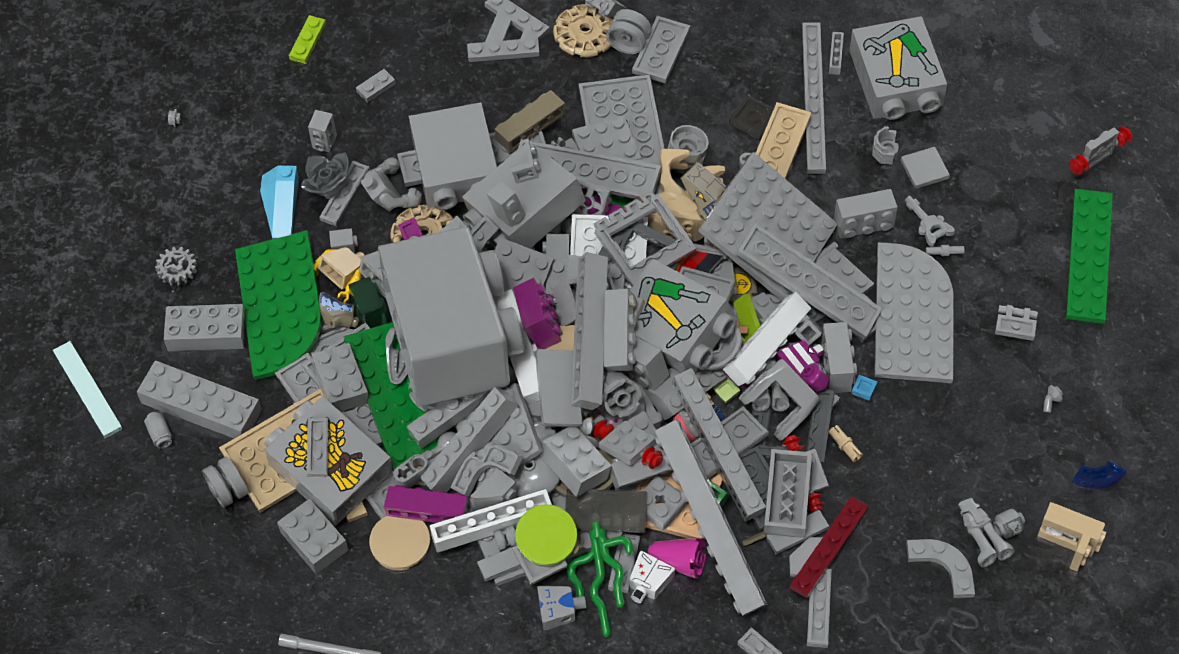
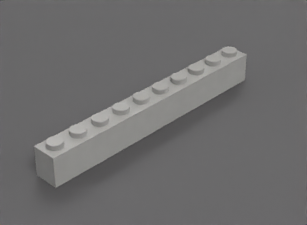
M675 420L655 430L657 434L655 440L660 448L663 447L666 453L663 457L667 465H671L674 470L672 476L677 484L680 483L683 489L680 491L684 501L689 502L692 508L689 512L693 520H697L700 525L698 531L703 539L706 538L709 544L707 550L710 556L715 557L718 563L715 565L719 575H723L726 580L724 585L729 595L732 594L735 599L733 604L736 611L742 615H748L768 605L681 422Z

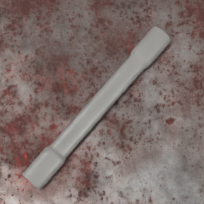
M282 633L279 637V646L294 649L300 648L326 654H382V652L356 649Z

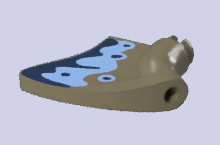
M324 292L320 293L319 306L321 316L329 327L352 326L356 328L358 326L359 318L353 317L354 305L342 303Z

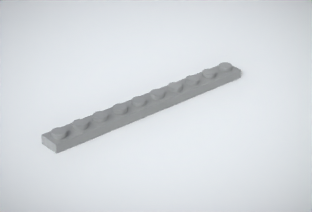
M802 23L805 111L811 112V118L806 128L807 174H826L820 23Z

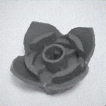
M345 152L336 154L331 161L322 156H309L305 166L308 179L302 182L301 188L305 191L324 196L326 199L332 198L349 184L347 176L349 160Z

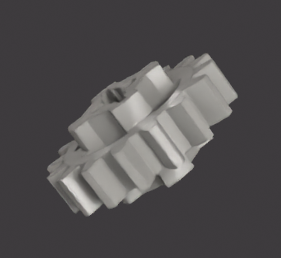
M173 247L172 251L166 249L165 255L160 254L161 260H156L157 266L155 268L159 279L162 278L164 283L169 281L171 286L174 282H177L178 286L181 284V281L188 283L187 278L193 279L192 273L197 272L196 266L198 265L194 254H190L189 249L184 252L183 247H180L179 250Z

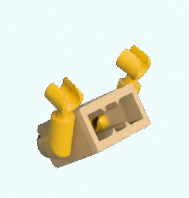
M346 247L328 249L314 264L316 277L319 275L320 270L342 290L346 289L338 294V300L341 301L343 297H347L343 303L349 304V295L355 291L363 276L359 269L361 257L365 255L362 252L354 254Z

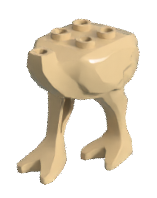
M662 149L659 152V165L662 168L660 181L662 193L659 196L691 241L696 242L704 237L698 230L705 220L703 216L699 217L696 211L698 208L696 201H692L687 190L684 191L675 183L670 173L671 169L688 168V162L683 159L690 156V151L684 149ZM724 166L705 167L723 183V178L719 176L724 174ZM657 211L645 216L648 217V227L676 240Z

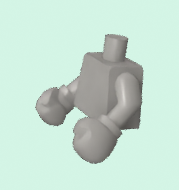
M393 157L386 159L377 168L368 171L364 179L361 180V184L370 197L389 212L393 208L401 206L403 208L418 207L422 200L420 191L410 188L408 194L400 196L386 176L387 174L394 175L400 167V162Z

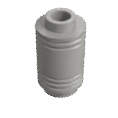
M157 412L148 414L144 423L154 446H157L159 449L170 446L173 437L163 414Z

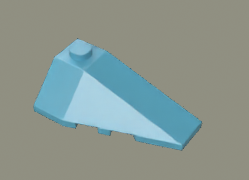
M276 166L262 175L260 192L272 239L291 235L293 231L299 183L296 166Z

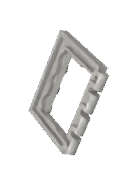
M652 191L640 197L642 203L636 199L625 205L626 213L620 208L609 214L610 222L604 217L594 223L596 229L594 234L631 287H633L653 259L669 267L696 251V246L659 194L654 195ZM657 211L676 238V241L631 266L621 248L610 236Z

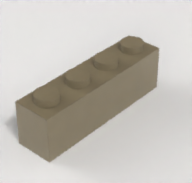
M552 90L540 95L537 100L527 104L524 109L514 113L505 122L498 124L495 128V139L510 153L519 147L521 139H530L565 114V103Z

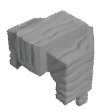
M889 127L882 128L874 136L872 156L880 164L893 165V160L897 158L898 143H895L896 131L889 130Z

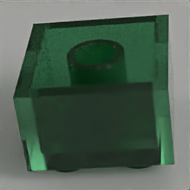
M369 276L348 284L352 305H354L361 325L366 323L370 328L385 325L386 318H388L385 309L387 307L383 297L380 298L378 294L380 291L377 283H373Z

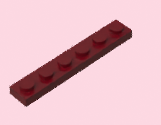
M850 497L791 582V590L806 598L809 597L868 511V505Z

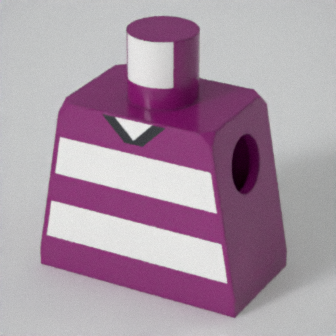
M800 341L777 350L775 355L776 362L783 359L800 377L802 370L808 364H820L818 357L824 354V349L820 344L810 348L805 341Z

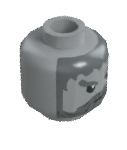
M1008 509L996 515L993 526L1000 537L1003 536L1008 539L1023 532L1025 519L1022 513H1017L1014 509Z

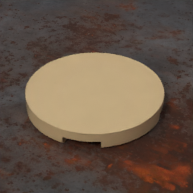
M385 516L376 523L371 531L370 549L374 558L383 567L391 570H407L421 560L423 561L428 554L430 548L429 530L425 523L420 520Z

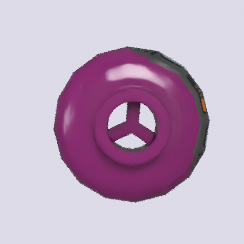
M811 363L804 367L800 378L814 392H819L828 386L830 375L820 364Z

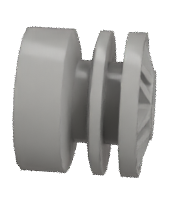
M682 125L672 132L668 149L690 151V156L683 159L688 162V168L672 169L673 171L684 175L695 163L703 164L709 143L704 131L695 126Z

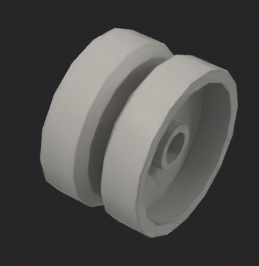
M622 9L615 14L612 24L607 30L606 39L618 51L626 54H636L642 50L645 40L651 31V25L642 14L633 10Z
M227 456L220 459L217 463L220 473L212 465L202 470L210 491L223 508L233 503L231 492L238 499L248 494L244 481Z

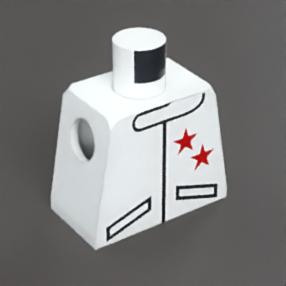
M640 551L630 576V587L634 589L631 599L637 603H642L645 596L656 599L675 577V568Z

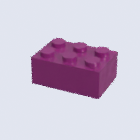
M533 277L513 287L523 329L539 349H547L561 342L560 333L562 330L558 322H556L558 315L552 306L554 305V300L550 294H546L542 283L538 284Z

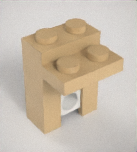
M1050 502L1038 537L1076 551L1070 569L1078 571L1080 565H1085L1088 556L1092 558L1094 551L1099 552L1106 532L1103 531L1105 523Z

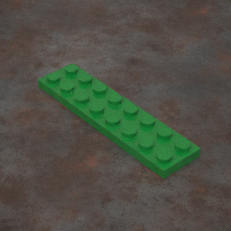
M1075 189L1066 319L1105 323L1113 193Z

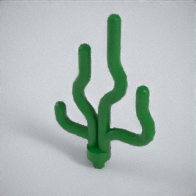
M600 522L592 523L593 530L589 532L591 550L588 554L573 559L568 565L567 574L569 580L575 586L576 596H585L582 582L577 577L575 570L578 565L588 563L593 559L595 560L597 575L592 582L590 596L598 608L603 636L609 637L611 631L606 606L598 594V589L605 576L603 560L615 570L613 590L616 605L618 608L624 607V598L621 585L624 571L621 564L610 556L608 547L623 544L628 555L633 554L634 550L632 542L628 537L617 536L606 539L605 529H601Z

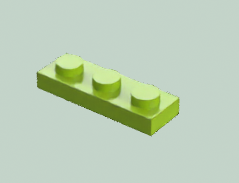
M308 16L289 54L290 60L303 64L307 63L326 25L325 19Z

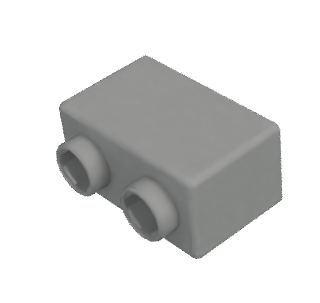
M468 227L378 246L385 296L416 405L418 407L489 391L494 387L502 388L508 386L510 383L508 357L523 353L524 345L520 324L514 308L509 307L497 310L493 297L504 294V282L496 252L489 250L478 253L472 232Z

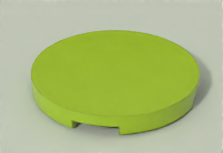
M547 504L535 506L526 511L518 521L515 532L517 547L525 558L536 565H556L566 559L574 550L577 541L576 525L572 517L560 507Z

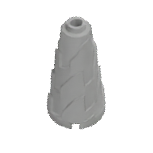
M603 366V374L605 376L602 390L604 394V408L612 416L624 417L632 414L640 405L638 402L639 398L642 399V392L639 386L619 371L609 372Z

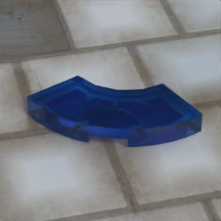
M1110 460L1098 468L1082 465L1071 483L1089 489L1106 488L1120 481L1127 470Z

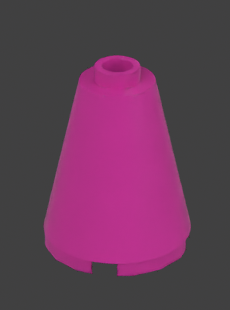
M703 538L654 541L649 546L648 554L674 567L675 571L698 579L697 575L702 574L705 566L706 554H703V547L706 548V542Z

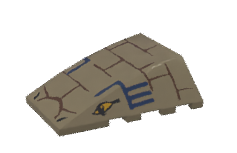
M697 162L681 177V180L691 200H695L698 205L696 211L699 217L703 216L704 220H706L727 189V186Z

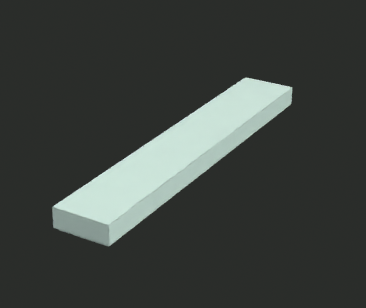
M69 341L54 349L55 356L104 438L106 439L121 431L122 427L72 343Z

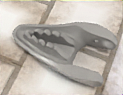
M392 327L386 336L387 367L391 383L400 384L408 373L401 350H396L393 347L396 331Z

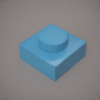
M859 375L851 394L870 401L877 386V381Z

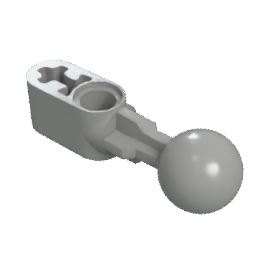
M446 432L442 434L438 439L436 448L431 451L427 450L422 454H416L394 470V485L410 488L422 480L420 477L456 433ZM416 465H422V466H423L422 468H419V469H418V468H415Z

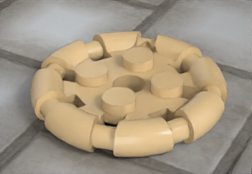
M586 4L573 6L572 9L563 11L556 19V25L553 28L555 41L560 44L559 47L570 55L574 56L577 54L580 57L597 56L599 52H605L611 47V44L606 39V34H603V32L607 33L613 18L611 16L607 18L598 13L599 9L596 7L593 9ZM585 27L589 28L590 30L582 31L581 29Z
M418 205L417 208L413 209L409 208L396 218V223H393L390 232L391 242L401 241L403 236L398 225L414 218V216H416L415 219L420 230L429 231L427 235L441 231L443 229L442 226H446L453 220V217L445 210H440L436 207L427 208V205Z

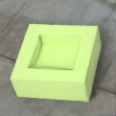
M728 377L713 387V391L725 405L741 393L740 389Z

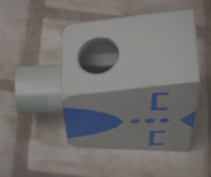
M537 587L543 630L574 622V610L586 608L585 596L572 598L571 587Z

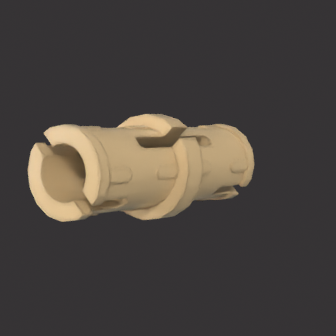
M838 425L835 428H831L828 434L837 442L838 448L844 451L852 462L861 459L863 454L852 443L851 437H847Z

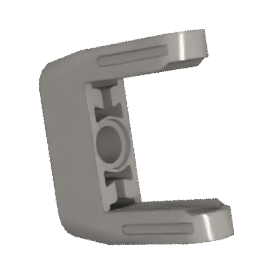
M780 359L765 370L739 397L746 405L749 402L755 401L775 381L798 405L777 426L774 436L779 441L786 438L810 414L820 400L818 395L783 359Z

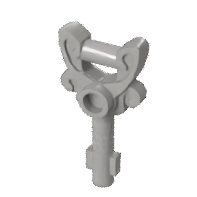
M908 196L905 199L908 209L910 211L913 210L922 220L918 233L925 235L930 247H934L936 240L943 235L952 236L955 234L954 228L944 222L943 216H928L921 209L920 203L916 198L913 199L911 196ZM940 228L939 230L935 231L934 233H931L934 229Z

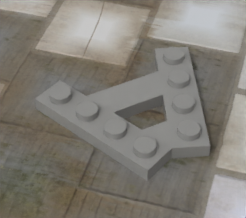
M487 0L485 7L495 13L496 17L485 42L467 44L469 62L539 56L538 42L550 31L549 26L509 0ZM511 25L523 32L521 39L505 41Z

